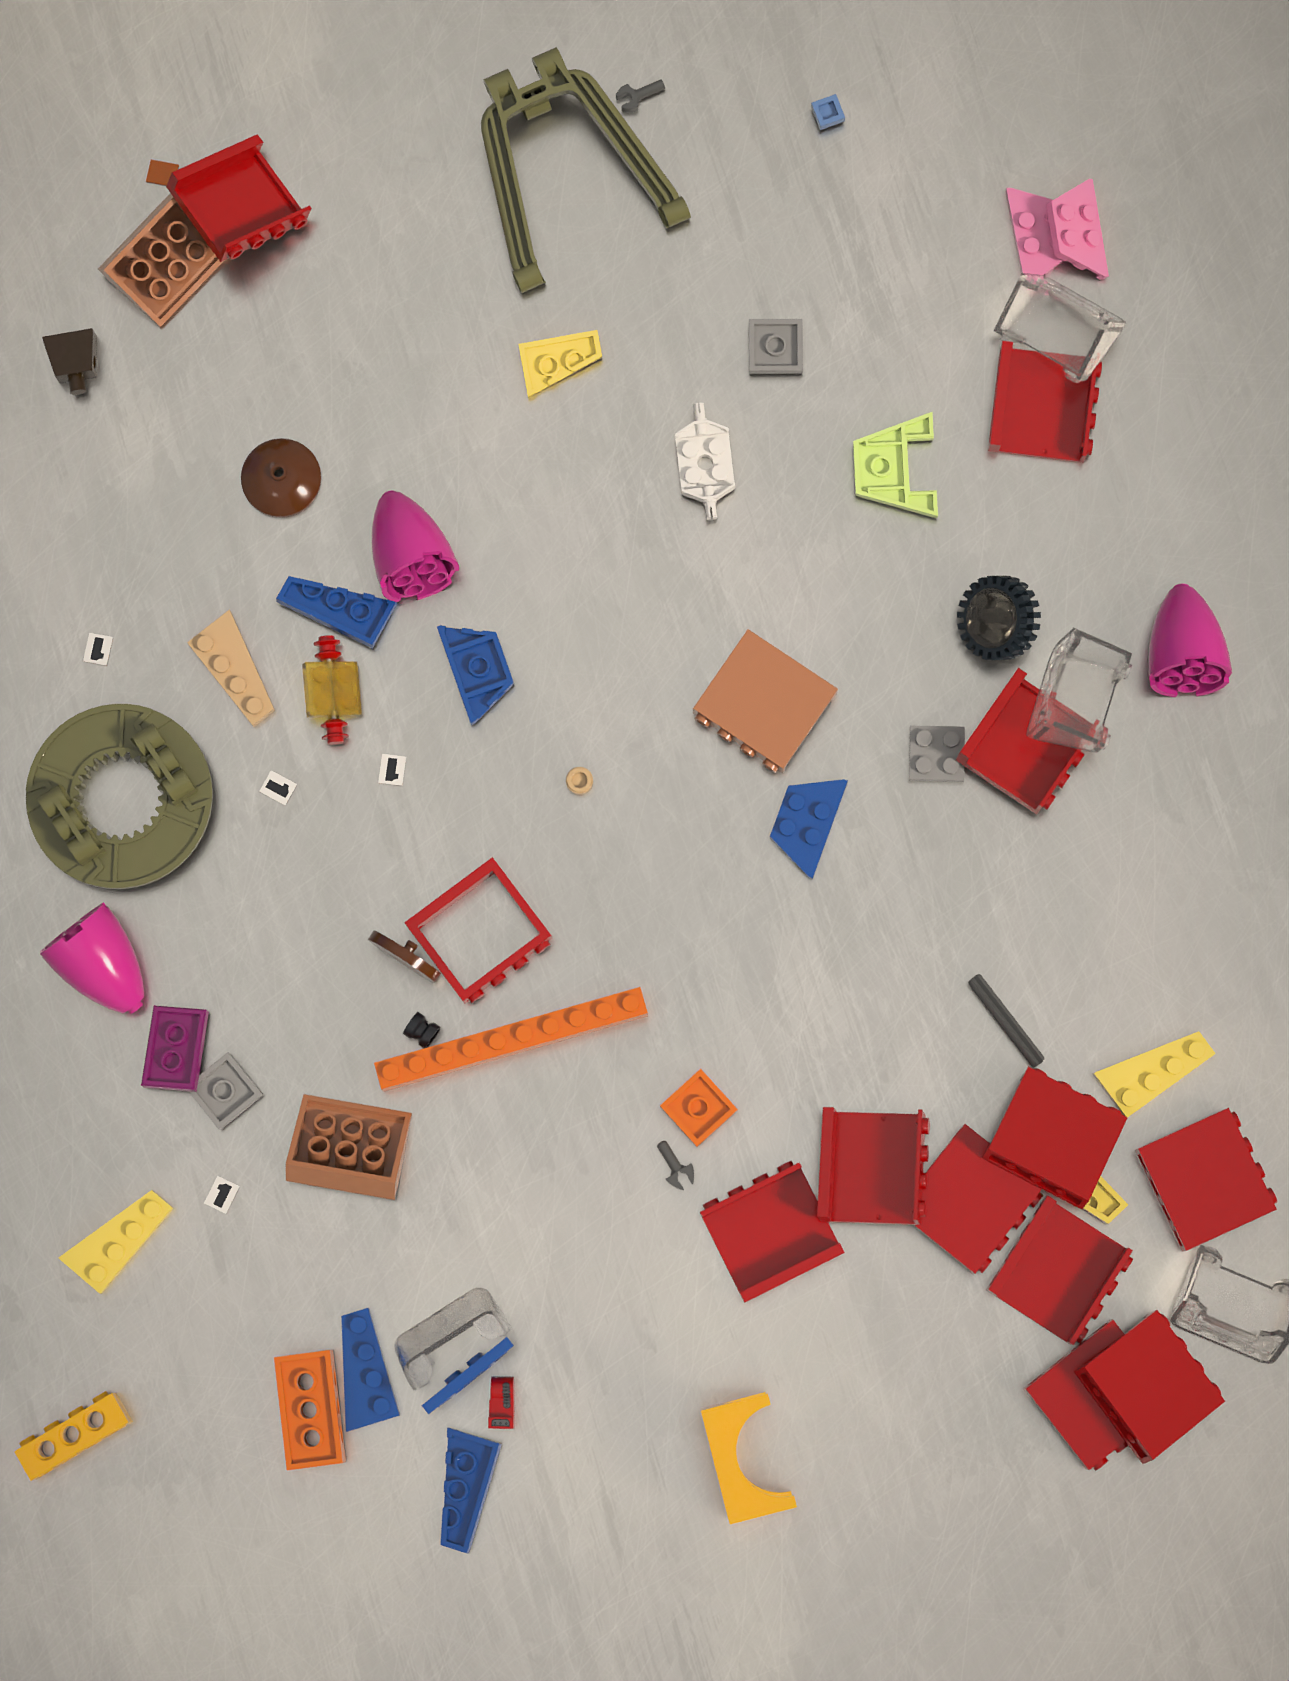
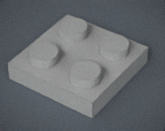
M749 319V374H803L802 319Z
M910 725L909 781L964 782V766L957 762L956 758L965 745V727Z
M229 1052L199 1075L197 1092L188 1091L219 1130H222L263 1096Z

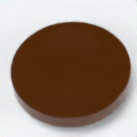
M373 930L368 938V941L427 980L435 983L441 973L414 954L418 947L414 942L408 940L403 947Z

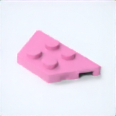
M1088 179L1046 205L1054 256L1063 261L1071 262L1074 267L1080 270L1088 269L1097 274V279L1104 280L1109 277L1093 179Z
M1006 188L1005 192L1024 288H1029L1033 282L1054 270V267L1058 264L1065 262L1054 256L1046 208V205L1053 201V199L1014 188Z

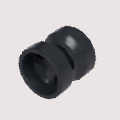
M417 1012L407 1024L403 1035L409 1039H418L419 1046L428 1048L441 1027L434 1022L428 1024L425 1016Z

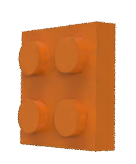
M702 1069L697 1071L660 1105L696 1147L738 1111Z

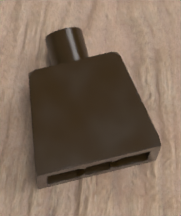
M93 328L43 336V343L58 382H69L70 394L72 395L84 394L86 392L85 380L97 376V335Z

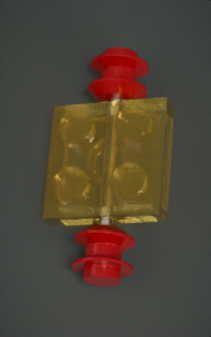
M332 635L318 637L319 641L313 643L314 646L319 647L320 651L314 656L323 662H305L302 664L307 718L328 717V720L321 724V728L327 731L322 740H327L329 745L344 743V739L349 737L348 734L343 733V728L348 723L340 719V717H358L362 715L357 662H335L342 655L341 652L336 651L335 647L341 643L340 640H335V636Z

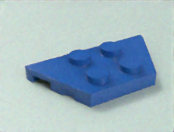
M442 625L437 626L471 725H473L514 685L497 633L484 630L474 631L467 628H448Z
M842 779L789 785L770 834V839L786 853L788 858L809 879L814 877L848 780Z
M506 1337L485 1355L481 1352L477 1353L466 1362L469 1368L462 1373L460 1370L452 1373L444 1380L447 1385L421 1406L428 1414L437 1407H440L505 1355L514 1346L512 1342Z

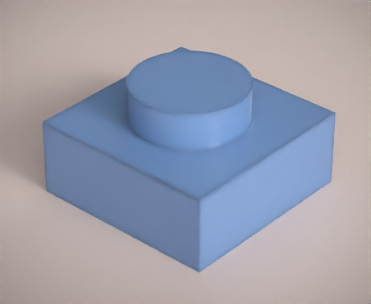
M836 94L811 103V108L820 130L845 122V115Z

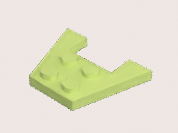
M932 412L853 441L855 496L938 518L937 490L910 491L907 441H931L934 439Z

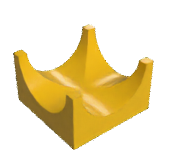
M766 1392L701 1408L729 1524L797 1507L795 1497L791 1494V1491L772 1492L756 1486L743 1474L737 1461L736 1445L742 1426L756 1411L771 1405L768 1393L766 1394Z

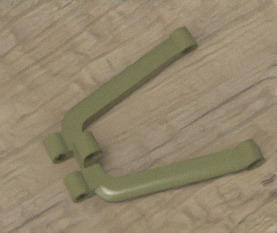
M557 47L532 58L534 68L540 80L520 89L517 88L508 69L483 79L493 103L485 110L482 116L481 132L510 263L514 270L512 274L521 293L542 285L546 281L540 273L534 256L506 125L512 117L523 112L528 121L552 110L549 102L551 98L570 94L580 101L654 202L666 229L691 218L684 198L682 196L679 197L674 186L598 82L583 70H567Z

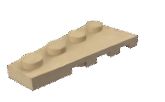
M229 609L187 643L252 726L255 727L272 714L275 709Z

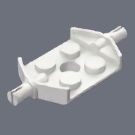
M698 403L693 404L694 422L675 434L681 492L686 497L703 502L706 520H711L710 509L712 510V518L714 520L718 518L716 512L717 500L735 489L729 428L707 420L705 418L704 403H699L700 413L698 411ZM703 457L711 459L713 463L712 467L708 470H702L697 465V462Z

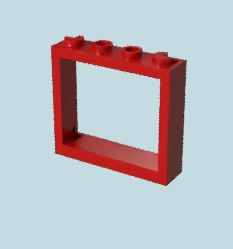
M493 857L404 922L464 1004L468 1001L472 1004L477 999H480L485 994L483 990L491 984L493 987H496L507 978L505 974L512 968L515 971L522 968L529 962L528 956L534 952L537 954L542 953L544 949L551 945L549 941L552 939L549 931ZM495 874L538 931L539 935L468 988L464 989L420 929Z

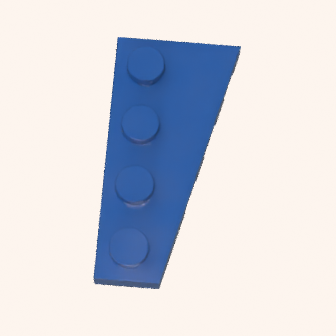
M288 576L276 598L277 603L372 649L397 605V602L377 598L372 594H359L350 592L345 588H332L323 586V583Z
M365 1308L341 1316L346 1432L400 1416V1412L370 1309Z
M447 1428L448 1446L445 1458L446 1480L444 1481L445 1498L442 1510L441 1545L460 1552L469 1553L502 1444Z

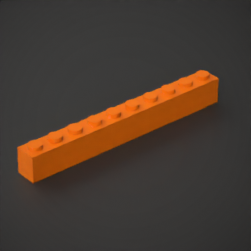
M638 987L375 1062L374 1065L381 1090L386 1092L648 1017V1012L641 988Z

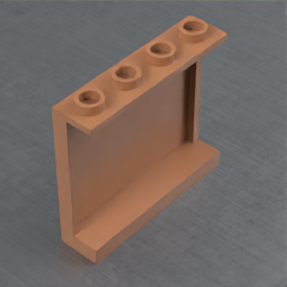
M747 629L694 706L693 714L696 715L694 719L707 728L711 725L717 729V735L730 743L733 740L741 745L739 749L749 757L753 758L756 755L762 759V765L775 773L778 770L783 773L785 767L819 717L837 695L838 688Z

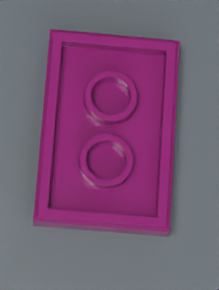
M153 1006L141 1082L143 1088L197 1092L209 1015L206 1009Z

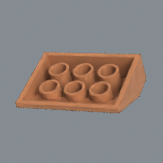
M170 193L105 260L98 270L122 294L161 327L222 262L219 261Z
M303 1094L285 1164L286 1181L395 1200L412 1113Z

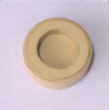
M584 767L571 769L566 776L567 788L576 795L588 793L593 786L591 772Z

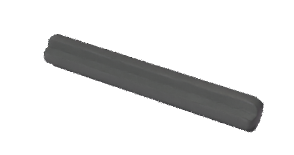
M977 974L968 982L970 987L1030 1065L1037 1067L1045 1060L1044 1056L982 975Z

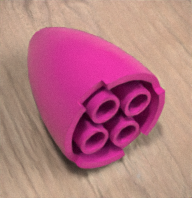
M393 490L385 492L377 503L372 525L373 561L383 596L388 600L399 602L401 598L416 596L418 601L437 594L452 583L451 577L455 571H459V564L449 542L436 522L414 500L401 492Z
M1177 584L1164 598L1152 629L1149 646L1150 686L1155 692L1169 697H1176L1178 695L1177 692L1191 693L1196 691V696L1213 693L1229 683V677L1232 673L1226 640L1219 622L1204 598L1188 584Z
M104 902L81 917L79 921L66 931H63L40 951V955L66 983L95 1003L120 1013L128 1011L130 1014L143 1006L141 1000L145 997L144 986L137 957L127 934Z

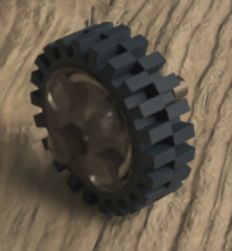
M987 576L977 579L978 582H973L969 585L971 590H965L963 593L967 600H960L958 605L965 608L964 612H957V618H964V623H959L957 626L958 630L966 631L960 635L962 641L969 640L965 646L968 650H974V655L982 656V659L1011 660L1023 655V650H1029L1032 646L1028 641H1035L1037 635L1032 633V630H1040V624L1034 623V618H1041V612H1034L1033 608L1039 606L1038 600H1031L1035 593L1033 590H1026L1028 585L1025 582H1020V579L1016 577Z

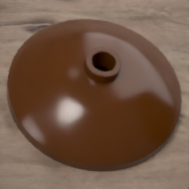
M272 439L258 445L247 456L241 471V485L247 500L259 512L276 518L291 517L306 510L316 499L321 486V470L314 454L303 444L291 439ZM281 469L284 471L281 477L274 476L276 470Z

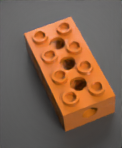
M333 1350L274 1357L286 1469L295 1470L345 1463L346 1457ZM306 1373L313 1378V1385L308 1390L304 1389L300 1383L301 1377ZM307 1402L314 1403L317 1408L316 1414L312 1418L307 1417L304 1413V1406ZM311 1430L317 1431L320 1436V1441L316 1446L310 1445L307 1441V1434Z

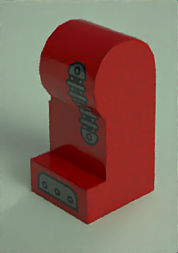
M491 1376L488 1428L515 1429L514 1377Z

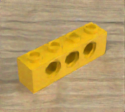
M105 1391L92 1399L93 1405L86 1409L83 1406L74 1409L68 1413V1420L61 1424L57 1420L43 1428L45 1431L43 1435L38 1438L31 1435L19 1443L21 1448L14 1452L30 1481L37 1480L133 1422L117 1393L108 1394ZM96 1411L103 1416V1423L98 1428L94 1427L90 1421L91 1415ZM70 1426H74L79 1432L78 1439L75 1442L69 1441L66 1437V1431ZM45 1441H50L54 1445V1453L50 1457L42 1452V1445Z

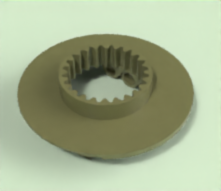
M132 704L98 706L83 711L61 724L50 734L37 752L26 784V809L29 824L37 843L45 855L59 869L74 879L88 885L108 889H127L143 886L163 878L178 868L192 854L202 839L209 822L213 802L212 780L209 767L202 751L191 735L166 715L151 708ZM119 756L124 761H128L131 757L135 763L138 764L140 762L145 768H148L154 775V779L160 784L157 788L162 793V795L158 796L162 806L155 808L159 815L151 816L150 818L153 824L151 826L144 824V832L140 833L135 830L132 838L128 834H124L122 840L117 835H113L111 838L105 832L101 834L89 821H86L88 817L81 812L85 808L78 802L84 799V796L79 791L87 787L83 780L92 778L89 772L91 770L97 772L99 770V763L105 766L108 765L109 758L114 762H118Z

